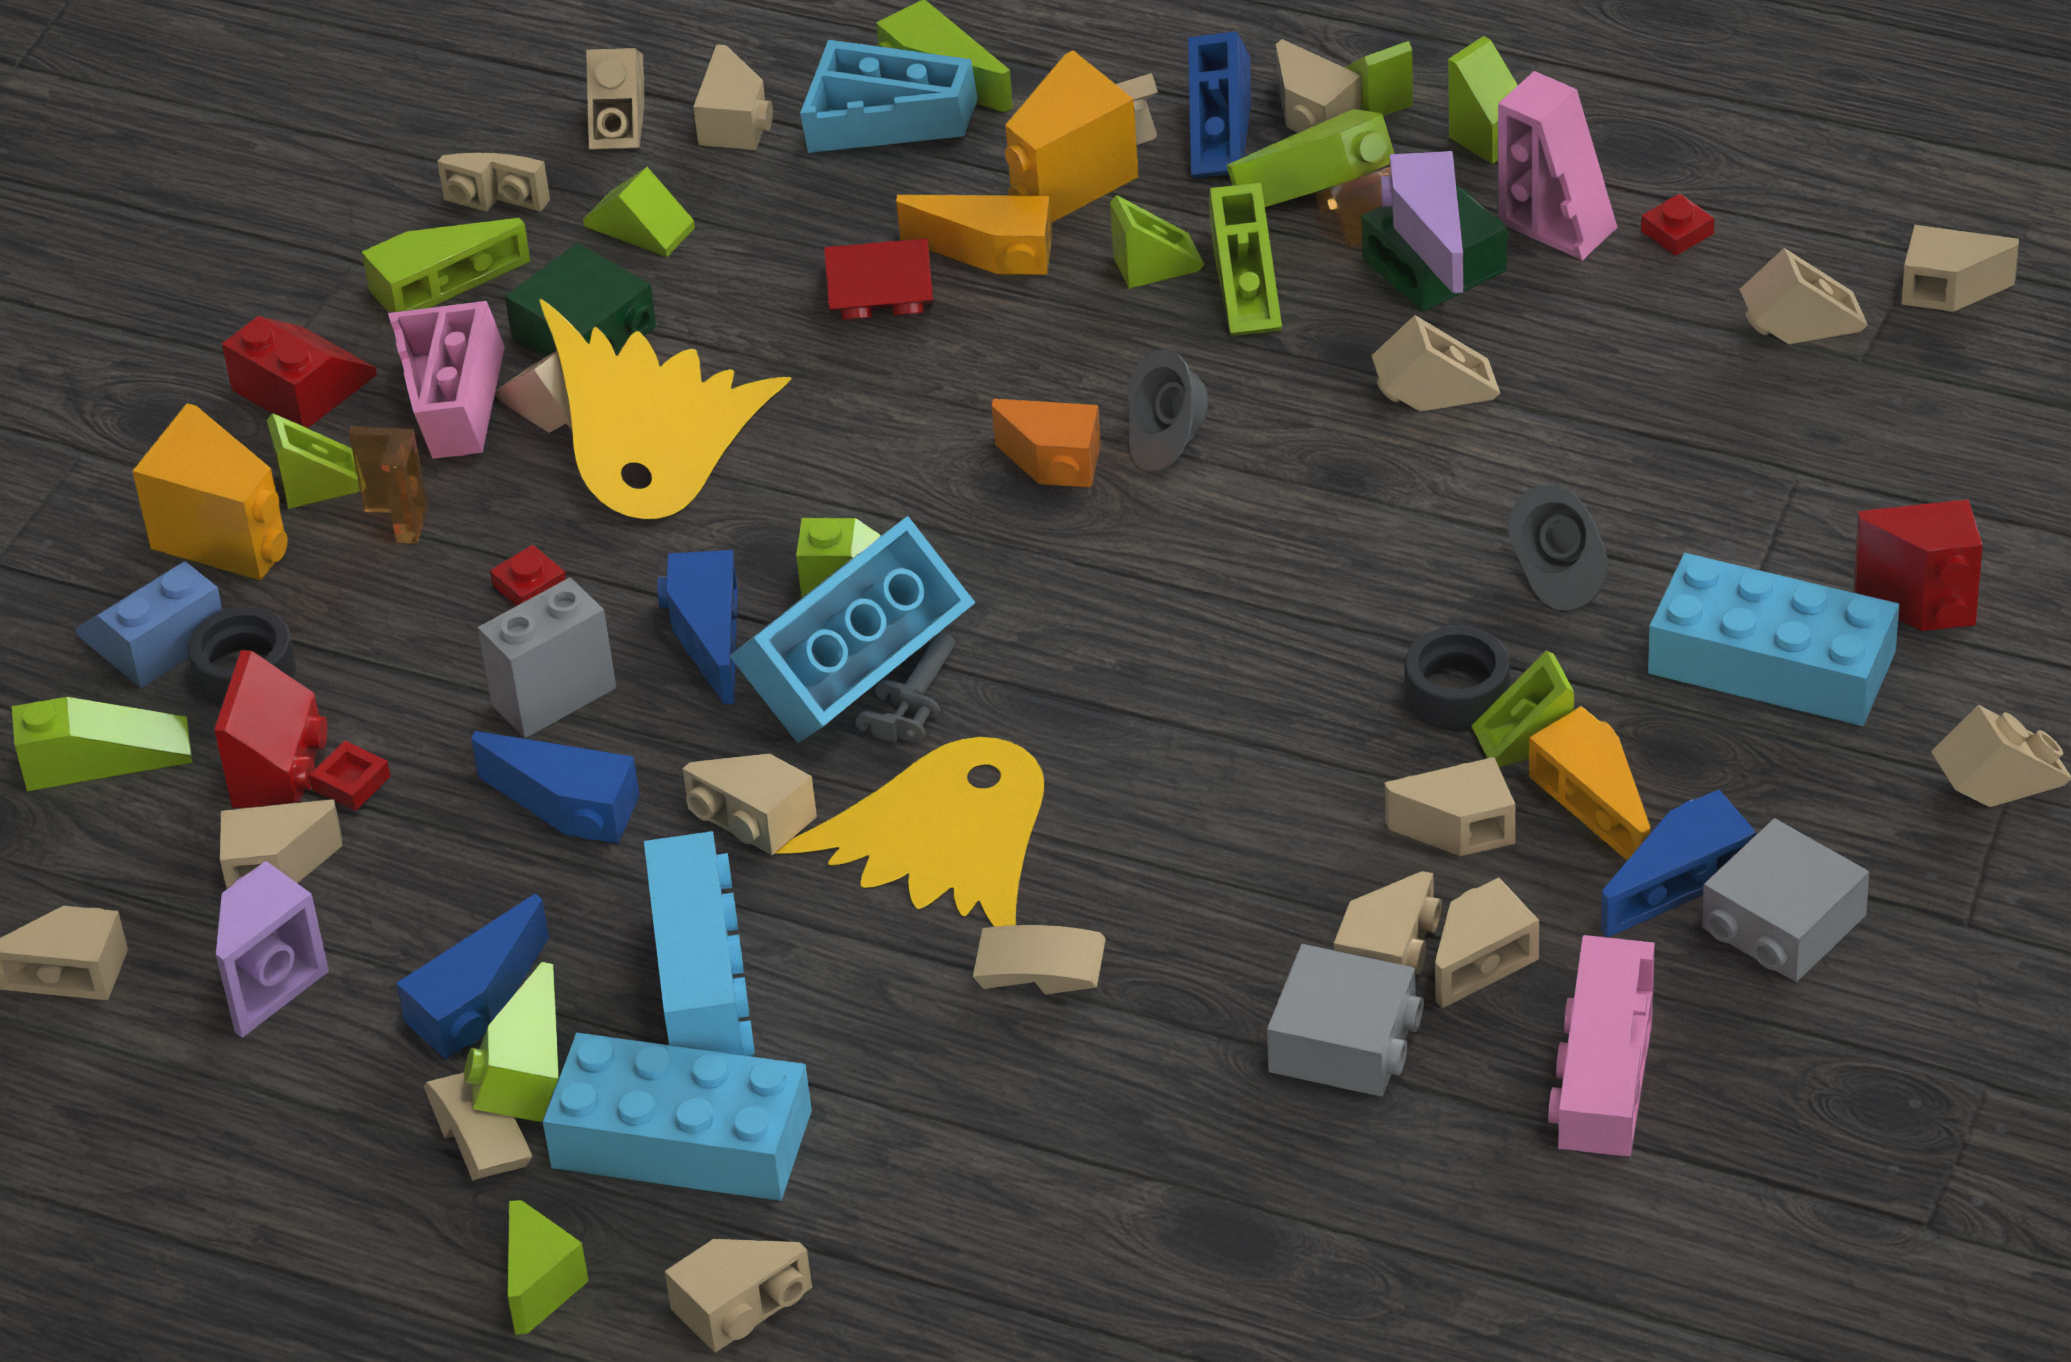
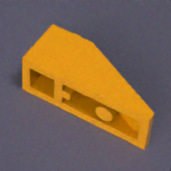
M897 195L896 205L900 240L927 238L929 251L994 274H1048L1052 241L1049 196Z
M1580 706L1529 737V777L1628 861L1650 835V825L1619 737L1608 723L1599 721Z

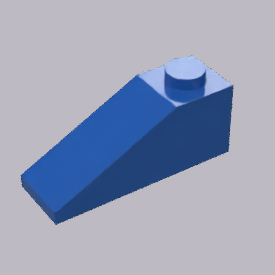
M1237 31L1188 37L1191 176L1193 179L1229 175L1226 165L1245 157L1251 108L1250 55Z
M733 550L668 553L667 576H658L657 580L659 608H669L672 631L724 705L735 704L736 664L729 656L737 649L738 583Z
M479 731L474 732L471 741L478 778L565 835L588 840L594 839L619 843L640 796L633 756Z
M1719 789L1698 799L1686 801L1680 807L1670 810L1602 890L1601 931L1608 938L1702 896L1704 883L1754 838L1757 832Z
M536 893L396 983L404 1022L445 1060L464 1047L474 1044L486 1033L488 1025L513 997L549 940L543 900Z

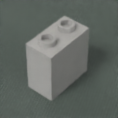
M571 577L478 627L492 706L524 739L616 689L604 609Z
M1774 818L1704 883L1702 928L1710 932L1717 940L1729 943L1755 958L1765 968L1775 970L1797 982L1866 916L1869 871Z
M1301 944L1267 1028L1269 1072L1383 1097L1391 1074L1399 1076L1403 1070L1407 1054L1406 1035L1408 1031L1417 1032L1422 1018L1424 1000L1422 997L1416 996L1415 967Z

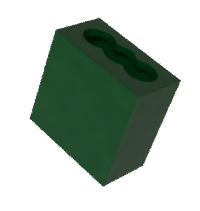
M1456 185L1463 250V292L1506 271L1507 242L1509 237L1507 228L1500 218L1492 216L1474 200L1467 190L1461 189ZM1379 206L1361 215L1362 259L1422 312L1461 294L1452 293L1395 230L1392 207Z
M576 243L505 296L512 339L544 358L557 351L545 319L540 299L557 310L581 334L588 344H590L593 328L597 327L606 336L617 356L628 338L635 331L645 336L657 327L651 284L579 243Z

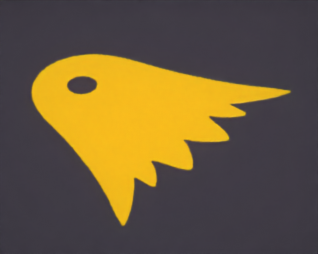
M539 300L552 333L563 370L570 406L574 453L580 475L588 489L600 502L612 510L629 517L659 519L684 509L702 489L714 466L743 426L770 398L792 379L791 377L770 378L732 389L734 371L729 369L713 375L703 383L701 380L700 361L695 349L684 350L671 357L662 366H659L656 354L647 339L640 332L635 331L628 338L617 356L606 336L597 327L593 328L590 344H588L581 334L557 310L544 300ZM628 463L644 465L652 476L650 485L643 489H635L628 486L622 479V468Z
M987 737L954 741L926 754L890 782L844 812L792 838L774 854L813 852L839 847L829 860V865L849 863L868 855L869 859L861 877L862 888L880 886L909 874L910 897L917 909L928 906L950 888H954V900L961 916H967L977 901H980L985 914L994 927L1016 925L1019 880L1028 841L1043 799V773L1036 759L1024 748L1012 742ZM979 765L994 766L1001 774L999 782L990 788L972 786L968 782L967 776L971 769Z

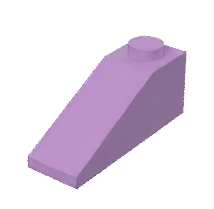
M1452 151L1391 154L1390 176H1381L1382 207H1392L1395 230L1452 293H1463V250Z

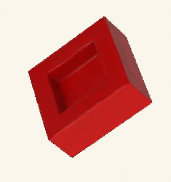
M1679 193L1641 215V231L1677 256L1713 235L1715 218Z
M534 545L529 546L490 570L492 586L516 606L566 580L565 571Z
M344 741L309 776L313 791L334 799V801L356 811L391 777L387 760Z

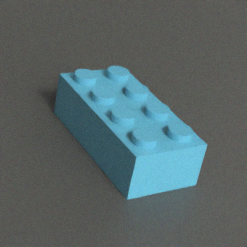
M907 516L729 656L795 741L799 743L837 716L975 604V601Z
M1684 553L1649 626L1648 674L1864 726L1896 652L1899 604Z
M713 831L644 841L669 1045L754 1056L755 1049L751 1021L739 1022V1018L750 1016L745 977L733 979V974L744 973L739 935L728 936L727 931L738 930L734 893L722 894L721 890L732 888L728 853L716 855Z
M576 1033L543 1120L551 1168L782 1201L812 1111L806 1065Z

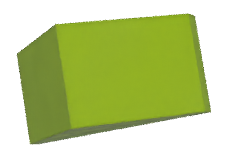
M1409 41L1364 56L1344 67L1361 75L1362 110L1381 113L1385 116L1413 106L1412 48Z
M648 167L611 190L583 218L584 227L664 257H668L695 229L692 217Z
M1118 195L1110 201L1113 258L1129 289L1198 272L1205 265L1189 233Z
M274 413L267 419L277 472L288 509L361 492L366 487L367 481L357 450Z
M1546 650L1472 725L1488 758L1494 757L1498 767L1528 760L1529 737L1574 711V690L1555 655Z
M522 1200L509 1201L508 1301L515 1335L528 1334L589 1281L582 1242Z

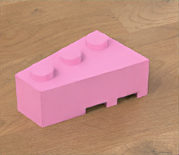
M1533 71L1498 103V218L1502 220L1505 226L1583 261L1618 227L1577 89Z
M487 301L388 313L396 338L397 350L402 361L403 373L413 412L432 459L483 453L505 348Z
M1583 935L1574 998L1567 999L1564 1033L1569 1034L1568 1043L1560 1042L1557 1056L1556 1078H1563L1562 1088L1552 1087L1549 1102L1548 1123L1559 1124L1558 1149L1631 1157L1652 1027L1654 942Z

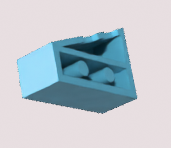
M828 40L800 112L808 153L965 136L978 100L972 61L965 58Z

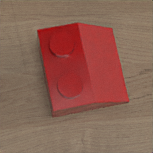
M927 238L824 247L829 309L831 313L841 312L842 321L872 318V309L891 307L893 316L918 315L924 313L923 305L934 304L930 252Z
M257 316L222 343L231 390L267 411L305 428L312 426L377 375L376 367L302 326L262 316Z
M1969 499L1858 511L1853 593L1898 603V620L1920 631L1976 625L1983 544Z
M246 650L240 651L214 729L232 808L244 809L300 803L304 789L310 790L312 788L309 774L315 769L314 758L317 749L323 750L326 745L327 720L324 716H319L315 694L253 651Z

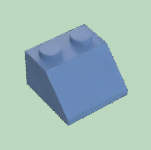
M184 561L76 627L77 636L141 689L189 659L187 645L192 632L206 618L223 610L218 587Z

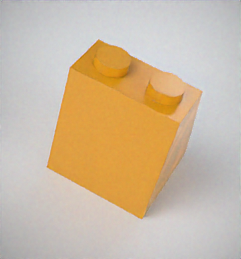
M1071 51L1061 58L1005 125L1007 139L1005 158L1009 165L1010 176L1008 196H1049L1051 223L1139 177L1134 99L1075 51Z
M187 403L132 471L150 548L261 581L272 565L282 559L288 543L279 509V496L275 490L271 468L200 408Z

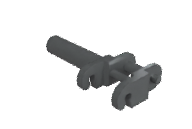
M945 632L936 634L905 684L891 680L880 681L875 689L877 697L885 700L890 693L891 701L898 709L894 715L890 713L880 715L870 711H863L856 718L857 728L860 731H865L870 724L872 727L871 732L875 738L896 743L898 738L911 742H921L926 735L923 728L926 719H935L940 713V707L937 702L932 698L924 696V694L955 647L954 638ZM904 713L915 715L913 719L903 717Z

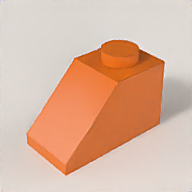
M993 399L992 416L995 445L1038 484L1092 488L1101 446L1098 405Z

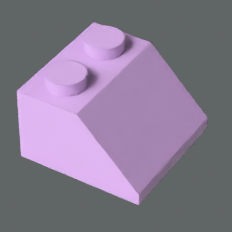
M264 861L246 876L239 878L230 888L222 893L216 958L234 1031L242 1038L329 972L312 894L267 861Z

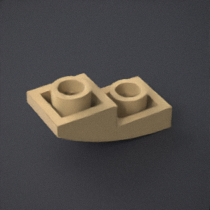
M497 153L442 155L437 161L443 197L446 201L486 212L497 200L539 212L550 201L544 161Z
M1012 925L982 928L973 978L983 989L1035 982L1045 995L1097 988L1106 939L1101 932L1062 926Z
M464 1073L426 1082L424 1089L444 1138L455 1137L472 1180L527 1166L532 1158V1154L515 1118L474 1110L472 1084L464 1082Z

